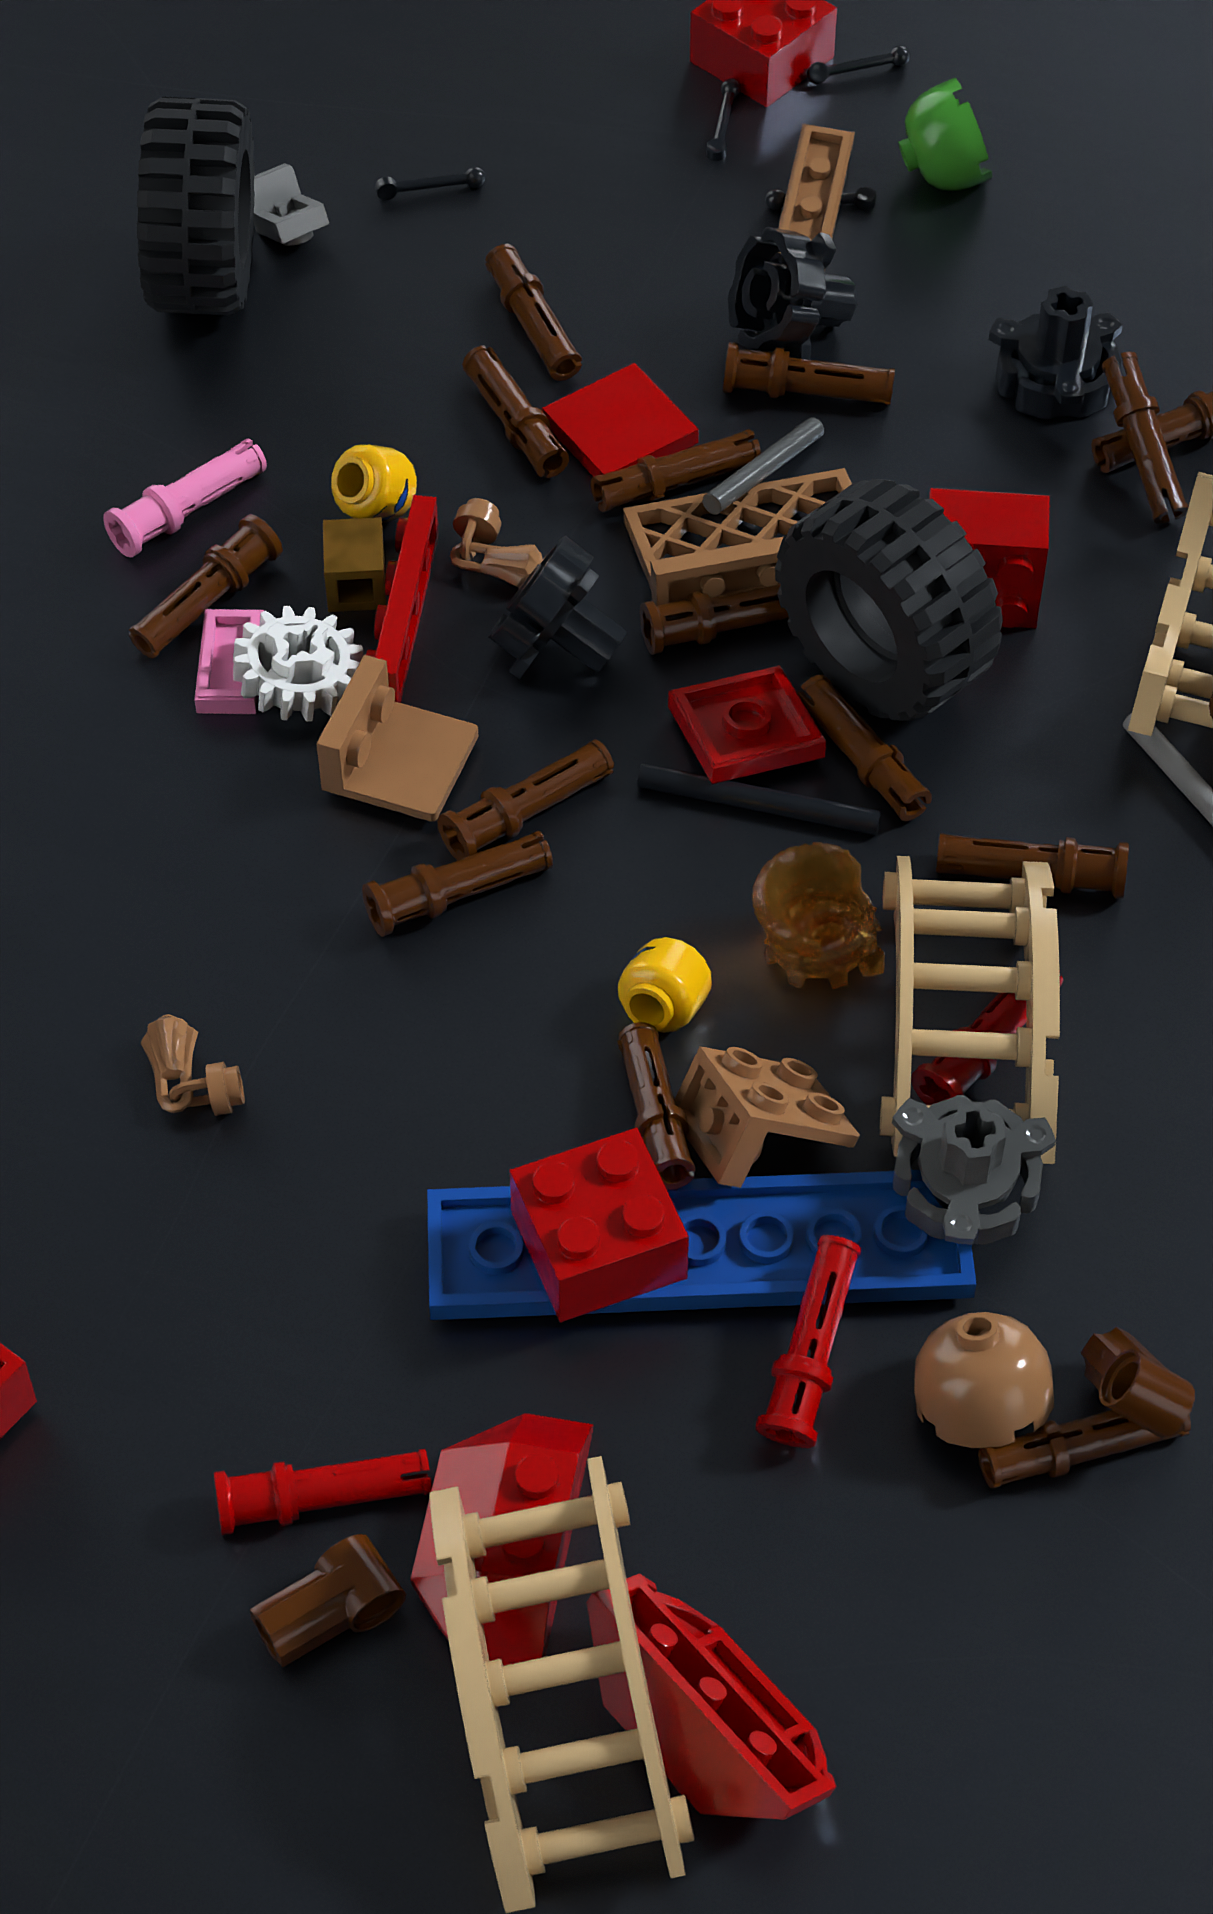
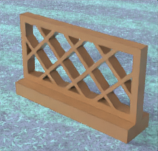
M845 468L759 483L720 512L727 515L721 524L700 518L704 514H710L703 505V497L707 493L623 508L624 524L651 588L652 602L658 606L688 599L690 593L698 591L702 594L706 593L709 598L749 591L755 588L779 585L780 583L775 581V566L783 537H774L778 533L783 535L788 533L789 528L798 522L792 519L798 511L810 514L826 503L825 501L813 498L812 495L836 490L839 494L852 485ZM770 502L783 506L777 514L757 508L759 504ZM743 521L763 528L756 536L736 530ZM660 522L672 526L665 534L643 527L644 525ZM687 531L707 538L700 547L680 540ZM722 544L729 545V547L719 548ZM666 554L675 556L662 559Z

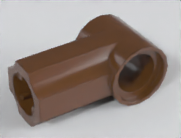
M1116 1327L1104 1334L1093 1333L1081 1351V1355L1085 1359L1086 1364L1084 1376L1099 1390L1101 1403L1160 1438L1170 1437L1177 1432L1186 1422L1193 1408L1195 1389L1192 1383L1168 1370L1128 1332Z
M357 1534L349 1536L330 1547L315 1564L314 1572L252 1607L250 1613L263 1643L274 1660L278 1661L283 1668L349 1628L353 1632H363L381 1625L401 1608L405 1602L406 1593L368 1536Z

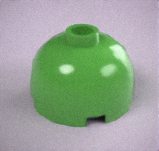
M956 78L938 84L920 94L910 106L905 118L907 138L898 141L907 170L911 172L919 169L928 184L939 190L947 191L971 188L989 181L993 177L991 170L986 168L980 169L979 163L989 160L969 101L960 104L959 100L955 99L953 92L962 89Z

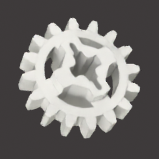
M284 606L282 617L275 618L269 612L263 611L260 614V626L246 622L243 625L242 638L235 639L233 680L242 682L241 695L244 699L259 696V711L265 712L272 706L279 707L282 720H288L293 711H301L306 721H313L314 710L319 708L331 716L337 706V700L339 701L363 656L362 645L353 644L354 631L352 628L337 631L336 616L332 614L323 621L315 619V608L308 607L303 616H295L290 606Z

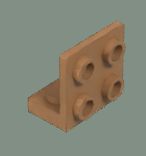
M363 655L316 743L322 790L427 821H436L478 739V726L395 702V690L389 687L387 661Z
M699 1046L675 1097L676 1106L681 1108L687 1117L689 1132L686 1138L717 1183L741 1188L752 1164L759 1158L762 1152L764 1139L768 1132L846 1147H854L860 1134L844 1115V1107L838 1101L831 1098L817 1080V1072L808 1064L794 1058H783L781 1062L758 1058L753 1053L738 1047H729L726 1051Z

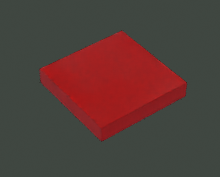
M636 363L630 364L542 408L543 413L550 421V431L592 476L603 475L638 464V458L647 455L659 458L680 452L699 443V429Z
M780 665L674 689L668 692V708L711 784L825 757L826 740Z

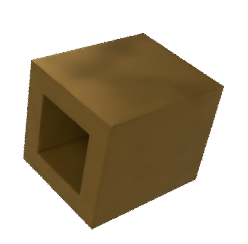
M382 517L323 520L324 578L328 612L377 610L379 604L386 605Z

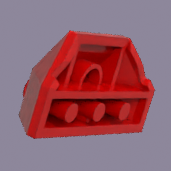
M528 1413L521 1414L441 1450L431 1492L458 1486L464 1513L478 1512L480 1519L579 1498L593 1433V1424ZM429 1499L411 1574V1584L438 1628L449 1642L442 1598L448 1597L444 1565L438 1566L436 1560ZM572 1530L486 1548V1556L474 1558L476 1578L487 1576L488 1582L493 1583L565 1567ZM557 1600L495 1613V1621L483 1623L489 1661L501 1659L503 1666L546 1657Z
M640 1573L626 1578L665 1773L681 1795H685L686 1799L700 1814L785 1820L830 1797L836 1788L833 1775L827 1770V1758L817 1730L722 1627L680 1599L657 1592L656 1584ZM610 1589L593 1592L586 1602L593 1646L620 1641ZM626 1672L598 1677L603 1706L625 1731L638 1728Z

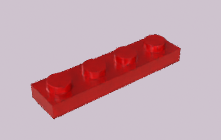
M413 495L408 518L400 517L398 519L395 549L400 554L398 561L389 560L385 576V594L389 596L387 605H378L375 616L374 636L375 640H379L377 650L368 649L366 653L368 656L387 661L389 687L394 688L395 702L399 703L402 701L439 538L437 498L430 496Z

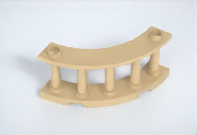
M1198 472L1176 552L1177 557L1187 559L1182 580L1170 577L1169 584L1167 585L1155 629V636L1150 646L1140 680L1128 731L1152 736L1155 722L1168 723L1169 717L1213 728V719L1210 716L1209 709L1210 702L1176 694L1177 691L1211 699L1213 675L1183 668L1184 661L1173 659L1176 647L1188 649L1189 644L1213 649V625L1196 621L1197 614L1186 612L1191 590L1203 593L1204 587L1213 589L1212 558L1201 556L1208 527L1213 526V475Z
M897 856L896 872H884L883 910H894L893 918L896 939V1030L893 1097H881L880 1136H891L893 1155L897 1157L898 1145L903 1136L893 1125L892 1118L898 1109L910 1098L912 1055L1015 1060L1016 1067H1026L1025 1103H1014L1013 1109L1010 1110L1020 1116L1023 1121L1045 1117L1056 1139L1059 1076H1053L1054 1060L1046 1059V1038L1059 1039L1060 1037L1059 941L1057 909L1046 908L1047 896L1054 895V883L1048 862L1023 861L1022 878L1011 877L1010 884L912 879L909 856ZM913 905L1009 909V913L915 909ZM914 934L1013 939V945L1024 947L1025 961H1017L1016 967L914 963ZM913 989L1015 993V1000H1026V1028L1017 1027L1016 1034L913 1029ZM1056 1143L1053 1148L1041 1155L1043 1164H1055Z
M602 1456L587 1459L593 1495L480 1519L478 1512L464 1513L458 1486L429 1492L436 1560L438 1566L444 1565L448 1597L442 1598L456 1686L474 1778H480L489 1820L485 1821L484 1825L505 1913L536 1907L532 1875L545 1873V1864L662 1840L670 1878L685 1876L680 1844L694 1841L685 1795L671 1797L636 1633L617 1530L619 1527L631 1525L622 1481L608 1484ZM598 1524L604 1559L493 1583L488 1582L487 1576L476 1578L474 1558L486 1556V1548ZM610 1589L620 1641L503 1666L501 1659L489 1661L483 1623L495 1621V1613ZM626 1672L638 1728L520 1753L518 1746L505 1747L498 1707L510 1704L509 1696ZM644 1759L655 1809L544 1833H538L536 1826L523 1829L516 1794L527 1792L528 1783Z

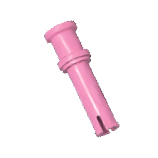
M245 439L229 451L189 472L174 483L172 482L167 486H149L143 491L142 498L122 510L113 507L106 511L103 516V522L107 534L115 547L123 555L132 558L142 551L143 544L163 532L169 535L177 532L184 523V518L193 511L207 505L244 481L264 472L267 469L266 458L257 444L253 445V440Z

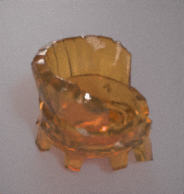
M813 842L811 845L803 844L799 847H789L773 856L772 860L767 861L760 870V874L756 877L752 887L754 892L751 896L754 913L766 933L764 956L768 965L780 964L787 971L788 984L800 989L804 985L806 978H828L833 989L848 985V972L858 965L863 976H874L884 973L885 953L880 947H877V932L882 930L880 922L875 915L877 908L872 906L868 894L862 890L861 864L856 861L855 857L851 856L849 850L828 843Z

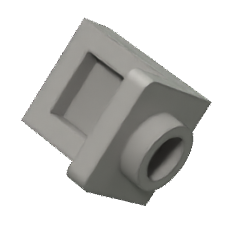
M282 164L255 175L253 221L257 233L283 245L292 246L308 241L313 237L314 230L329 224L324 204L301 194L292 166Z

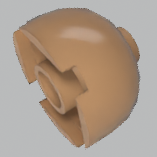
M978 1312L950 1319L930 1333L915 1360L914 1390L917 1415L922 1423L926 1419L934 1424L936 1436L947 1443L969 1448L1001 1447L1015 1442L1014 1431L1025 1428L1031 1422H1033L1035 1432L1046 1423L1054 1408L1052 1368L1047 1351L1028 1326L1010 1316Z

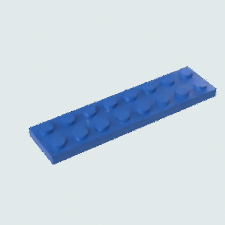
M911 1170L912 1181L910 1190L914 1187L917 1188L930 1204L942 1208L922 1180L921 1171ZM894 1171L752 1176L745 1178L741 1188L718 1184L715 1178L693 1179L681 1188L667 1189L689 1236L687 1279L586 1314L801 1305L818 1250V1240L822 1235L843 1237L861 1247V1253L855 1264L845 1303L974 1298L976 1276L972 1245L958 1244L945 1241V1239L931 1237L915 1224L909 1222L905 1215L907 1196H901L893 1189ZM510 1186L427 1189L430 1320L556 1315L511 1213ZM827 1283V1287H826V1290H825V1294H824V1297H823L822 1304H825V1300H826L827 1293H828V1290H829V1284H828V1283Z

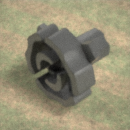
M956 1095L950 1099L935 1103L929 1108L927 1105L909 1098L893 1116L892 1123L903 1136L898 1145L893 1189L897 1194L907 1196L905 1215L908 1221L915 1224L929 1236L958 1244L973 1245L974 1243L976 1245H987L1014 1235L1018 1230L1021 1213H1031L1036 1209L1041 1190L1043 1168L1041 1155L1053 1148L1056 1143L1052 1128L1045 1117L1023 1121L1020 1116L997 1100H988L984 1103L971 1102L968 1097L963 1095ZM918 1156L922 1180L942 1208L930 1204L917 1188L914 1187L910 1190L912 1181L910 1166ZM1021 1174L1025 1186L1022 1190L1019 1204L1013 1202L999 1213L991 1215L979 1214V1209L1008 1199Z

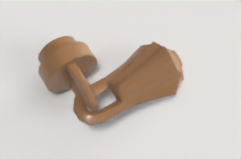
M473 498L458 508L453 521V528L462 537V541L451 550L450 558L452 564L460 569L494 576L519 588L534 568L543 560L541 552L532 544L506 547L487 545L497 539L501 528L499 510L493 503L485 499ZM476 552L485 554L482 563L472 561Z
M167 1014L149 1023L147 1033L142 1038L141 1045L152 1065L157 1100L163 1110L176 1113L182 1112L187 1107L211 1104L214 1115L219 1116L233 1113V1106L245 1104L244 1088L238 1066L226 1068L224 1062L207 1064L205 1068L206 1077L192 1080V1057L198 1032L188 1026L187 1022ZM180 1078V1084L172 1087L168 1095L167 1081ZM208 1088V1094L193 1096V1090Z

